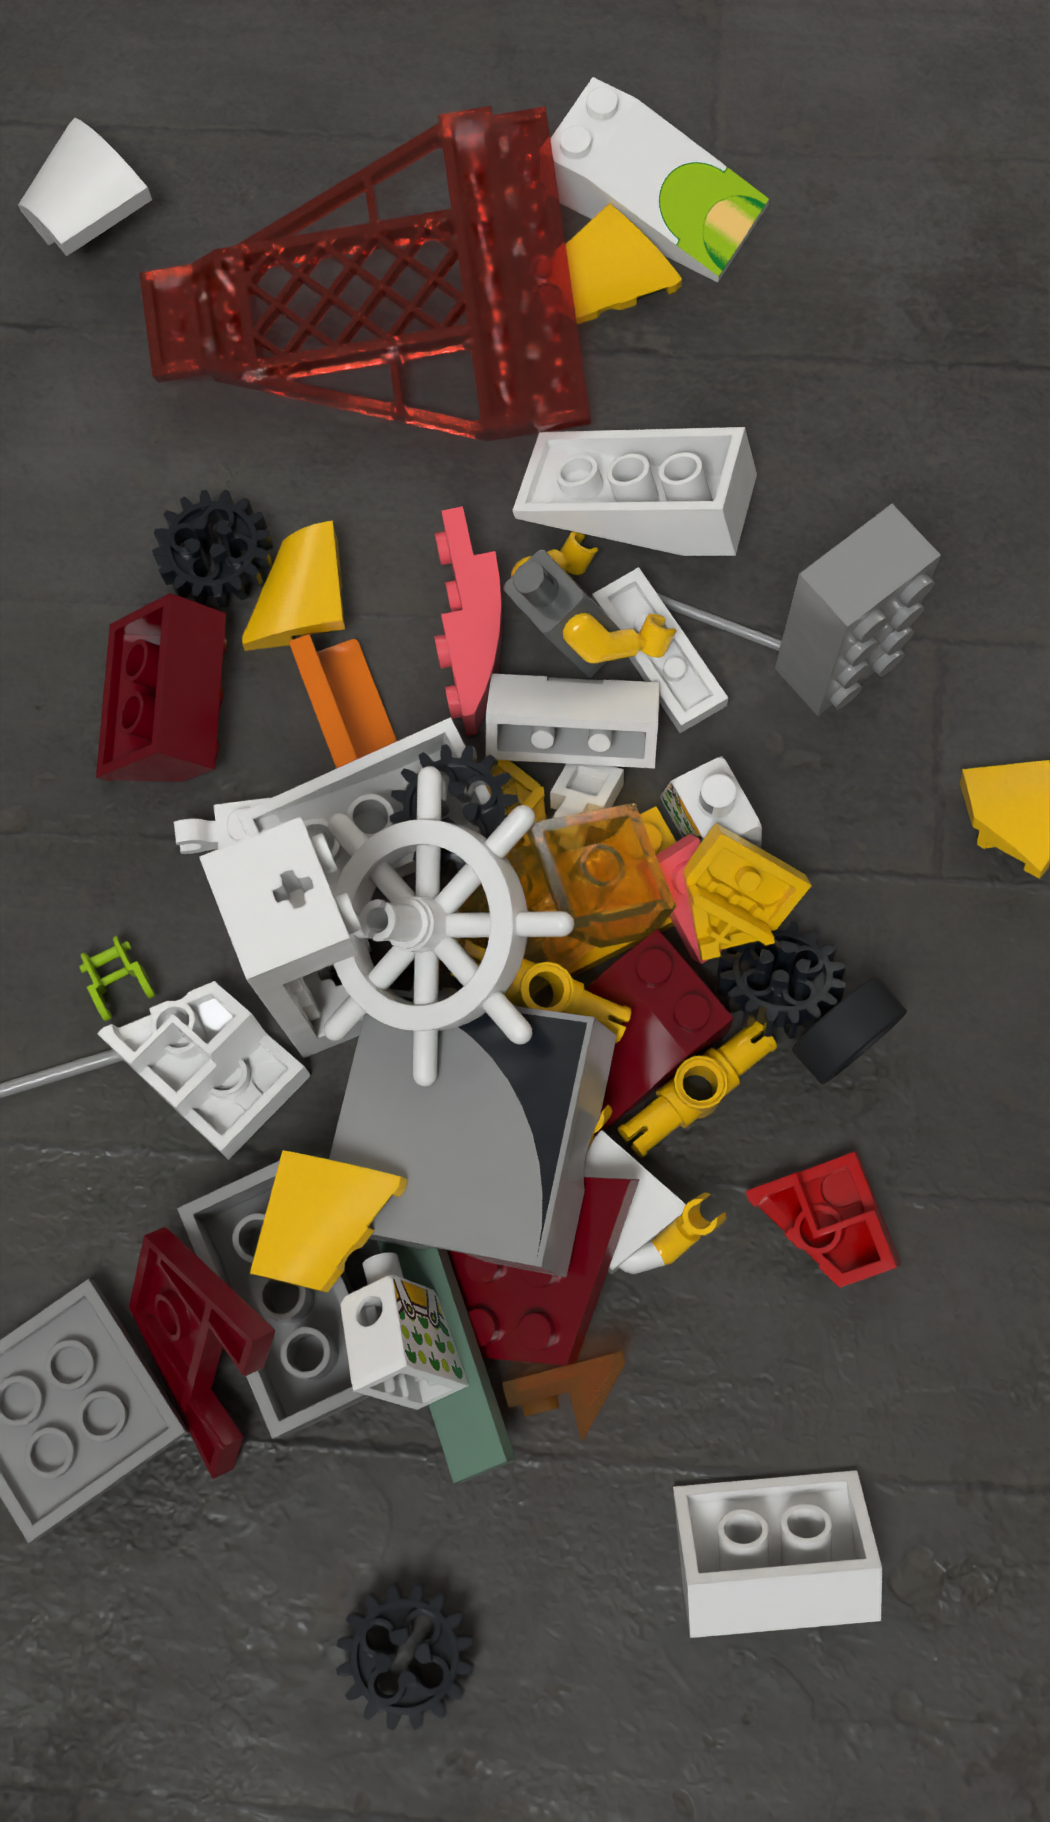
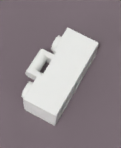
M492 674L486 709V757L491 754L496 760L655 768L660 682L548 677L547 681V676Z

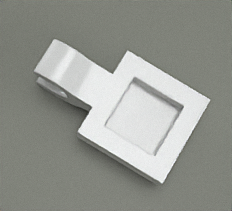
M565 765L550 792L551 808L557 809L551 821V828L558 829L551 843V848L573 854L581 841L587 818L604 823L624 785V769L601 765Z
M270 798L215 804V821L203 819L175 821L176 844L180 845L181 854H194L220 849L247 838L237 813Z

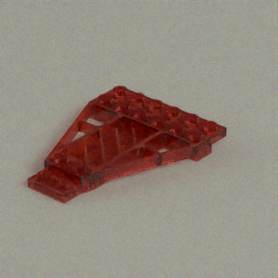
M491 106L438 115V124L237 245L215 249L191 264L139 273L152 376L158 383L211 375L214 381L483 441L590 425L591 418L546 106L493 115ZM442 148L451 209L380 221L376 185L430 152ZM366 192L369 223L294 235ZM436 240L449 249L434 271H431L413 258L425 241ZM406 245V247L403 250L398 246ZM377 249H384L397 258L381 280H378L361 267L372 251ZM348 254H354V255L351 257V259H349L347 256H345V255H348ZM331 257L344 268L327 290L309 277V275L321 259ZM457 260H459L463 293L444 280V277ZM295 263H301L298 268L293 265ZM279 266L292 275V277L277 297L274 298L257 286V284L269 268ZM407 266L426 279V282L411 302L391 289ZM355 275L374 288L358 311L338 298ZM303 284L322 297L305 320L286 307ZM436 288L456 301V304L441 324L420 310ZM256 296L269 305V308L260 320L258 318ZM384 296L404 310L388 333L368 319ZM332 305L351 318V321L335 342L316 329ZM466 311L467 324L454 326ZM280 314L299 327L283 350L264 338ZM414 318L430 329L403 334ZM361 327L378 338L350 343ZM309 336H312L325 346V348L298 352ZM263 348L274 356L264 358ZM468 350L472 353L480 410L479 420L470 421L406 407L401 366L406 360ZM387 364L390 366L394 402L388 403L294 382V380L299 377Z

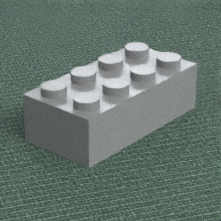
M893 503L799 573L775 669L817 716L832 705L837 710L843 708L861 692L863 687L860 683L873 673L882 677L900 663L905 656V653L902 651L903 646L914 634V630L911 628L913 622L924 611V607L921 604L923 598L935 585L932 576L941 554Z
M279 1161L177 1208L196 1255L276 1330L265 1367L246 1376L272 1439L286 1438L371 1397L354 1392L351 1383L340 1304L344 1297L353 1293L354 1290L345 1270L328 1293L250 1274Z

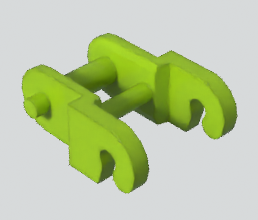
M117 935L113 937V947L91 958L86 952L80 954L83 964L79 965L82 973L88 971L93 981V984L87 986V989L105 1022L113 1018L105 1006L107 1004L103 997V994L106 992L105 986L128 974L132 977H137L146 996L149 999L156 996L154 989L149 984L150 980L144 968L138 961L132 963L127 953V950L132 948L128 941L122 943ZM120 957L125 967L101 979L96 968Z

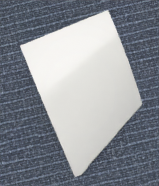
M74 118L67 126L18 206L48 245L55 242L62 252L68 256L152 201L146 184L124 159L91 127L81 120Z
M215 981L189 991L182 999L165 1001L149 1008L151 1014L119 1028L110 1024L103 1027L97 1033L139 1076L228 1160L311 1076L305 1066L264 1031L250 1011Z

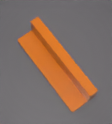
M310 634L288 641L336 769L397 742L363 652L356 639L342 642L318 652L315 650Z

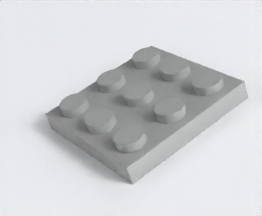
M87 1279L0 1340V1497L28 1543L36 1542L190 1432L94 1280Z

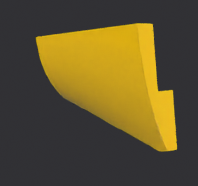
M611 203L537 270L539 294L575 325L596 319L606 310H623L636 306L637 297L664 288L668 294H671L682 286V278L665 256L638 227Z
M333 520L304 527L282 541L243 633L242 643L245 651L289 646L288 641L293 640V636L345 630L340 556Z
M282 1150L250 1274L328 1293L344 1272L348 1256L354 1250L362 1248L375 1231L369 1226L392 1195L401 1197L406 1190L408 1179L343 1162Z

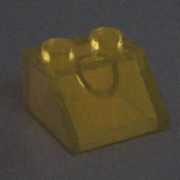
M635 803L537 821L527 831L556 911L567 912L574 920V928L566 936L599 948L645 939L656 929H659L675 910V902Z

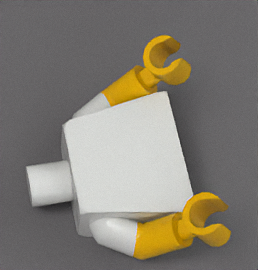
M607 1105L600 1114V1119L589 1142L585 1159L584 1177L640 1179L608 1270L609 1273L613 1274L620 1268L624 1272L634 1275L672 1264L701 1238V1235H707L726 1221V1213H722L712 1222L707 1221L700 1213V1204L710 1197V1193H703L685 1204L605 1132L601 1130L594 1138V1133L598 1132L611 1117L612 1109L610 1105Z

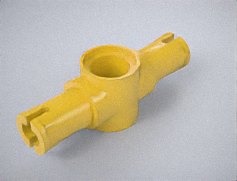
M465 939L461 946L480 966L486 949ZM523 958L514 981L504 994L517 1007L595 1017L617 1036L616 1044L620 1041L626 1030V1027L620 1024L623 1021L629 1022L631 1016V1008L625 1005H618L584 990L583 983L572 979L565 968L552 962L536 964ZM534 976L545 978L552 986L553 999L547 1008L540 1007L530 997L529 984Z
M756 1021L752 1026L744 1027L717 1050L709 1048L702 1055L685 1060L677 1069L674 1077L656 1091L657 1098L627 1123L618 1127V1131L626 1143L640 1132H644L631 1146V1149L637 1156L643 1158L651 1148L677 1127L687 1128L695 1120L712 1114L721 1100L740 1085L739 1077L768 1053L777 1049L776 1041L772 1035L770 1037L764 1036L758 1042L752 1043L762 1034L763 1025L760 1022ZM694 1075L704 1077L712 1087V1097L702 1101L692 1099L683 1088V1080Z

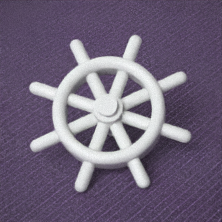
M432 766L422 768L418 773L417 820L394 824L373 835L370 839H367L352 820L343 813L332 815L328 821L330 833L351 856L340 874L333 895L335 897L347 892L362 930L350 934L357 955L334 964L337 975L349 996L325 1023L324 1034L331 1041H340L346 1037L366 1013L389 1026L403 1030H413V1079L418 1085L423 1087L432 1085L437 1078L439 1030L459 1027L487 1013L515 1044H525L531 1039V1025L504 994L511 986L521 966L527 937H563L570 934L574 928V920L567 912H528L520 880L511 863L505 857L534 824L535 814L533 810L526 805L517 806L488 839L469 828L442 822V777L438 769ZM442 847L455 853L466 864L440 892ZM416 851V894L392 867L398 860ZM482 884L490 912L460 913L458 909ZM378 887L390 902L379 899L371 901L375 888ZM489 937L486 952L480 966L458 943L461 938ZM367 939L379 942L390 941L393 945L392 948L374 967L369 954ZM439 959L464 986L454 995L438 1002ZM413 960L414 1003L401 998L389 988Z

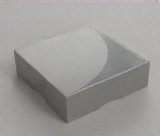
M391 989L401 998L414 1003V992ZM438 996V1002L449 997ZM514 1006L532 1027L531 1039L525 1044L519 1045L512 1042L491 1017L484 1013L467 1024L438 1031L437 1078L432 1085L423 1087L418 1085L413 1079V1030H403L389 1026L366 1013L363 1017L329 1160L369 1168L408 1179L406 1190L401 1197L392 1195L369 1225L375 1230L369 1239L416 1249L440 1248L464 1253L488 1263L566 1278L585 1191L584 1166L586 1153L594 1129L600 1119L617 1036L595 1017Z

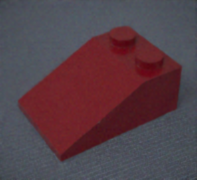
M656 929L614 962L585 989L618 1005H625L631 1008L629 1022L623 1021L620 1024L626 1027V1030L617 1044L615 1043L601 1109L602 1113L605 1107L610 1105L612 1114L602 1128L594 1133V1138L601 1130L606 1132L672 1079L679 1066L685 1060L702 1055L728 1034L734 1020L732 1015L659 929Z

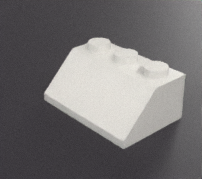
M857 1470L673 1487L682 1583L690 1638L881 1621L882 1565Z

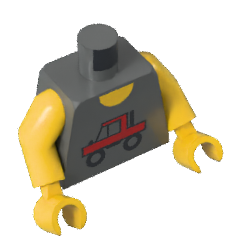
M571 532L560 551L552 549L546 552L542 549L533 556L522 558L513 567L511 578L504 584L503 590L536 627L589 678L608 661L636 656L639 650L651 657H663L677 632L674 628H663L666 619L658 614H648L639 633H636L632 628L621 630L567 573L569 572L574 575L584 574L598 552L597 547L588 549L580 545L585 538V535L582 533Z

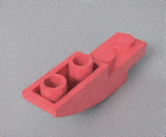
M461 506L442 510L444 531L434 533L441 566L451 564L455 579L445 582L451 612L441 614L444 634L434 636L440 668L451 667L455 685L445 687L451 719L462 718L465 734L470 736L478 733L485 718L492 674L499 673L503 642V612L496 552L473 555L464 509Z

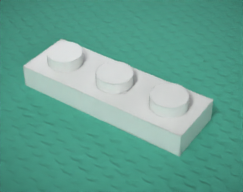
M639 567L592 594V599L621 630L632 628L636 633H639L648 614L663 616L666 619L663 628H674L677 630L668 651L663 657H651L639 650L636 656L629 657V659L645 682H660L659 703L679 733L684 732L727 706L728 696Z

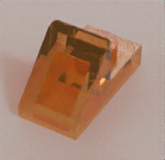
M619 1351L503 1382L508 1408L522 1406L524 1417L560 1408L557 1396L569 1393L582 1442L625 1365L623 1352Z

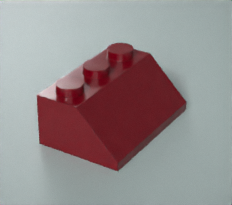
M169 593L110 624L96 778L105 781L184 782L215 770V761L220 748L217 731L219 709L223 701L221 676L223 657L227 648L225 636L226 613Z

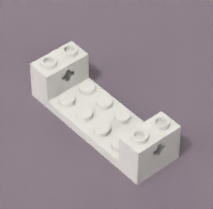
M300 816L200 856V861L246 980L302 1057L306 1058L359 1036L363 1017L346 1037L340 1041H331L324 1034L325 1023L349 996L343 985L336 986L334 984L331 970L335 968V963L357 955L350 934L362 930L347 892L335 897L333 895L326 874L338 869L323 832L310 837ZM302 889L306 904L294 909L290 893L294 890ZM367 939L368 950L371 952L372 949Z

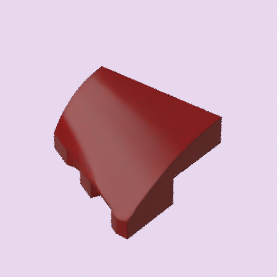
M858 1151L745 1191L748 1201L754 1207H759L772 1219L798 1249H803L819 1264L820 1270L839 1288L895 1269L901 1265Z

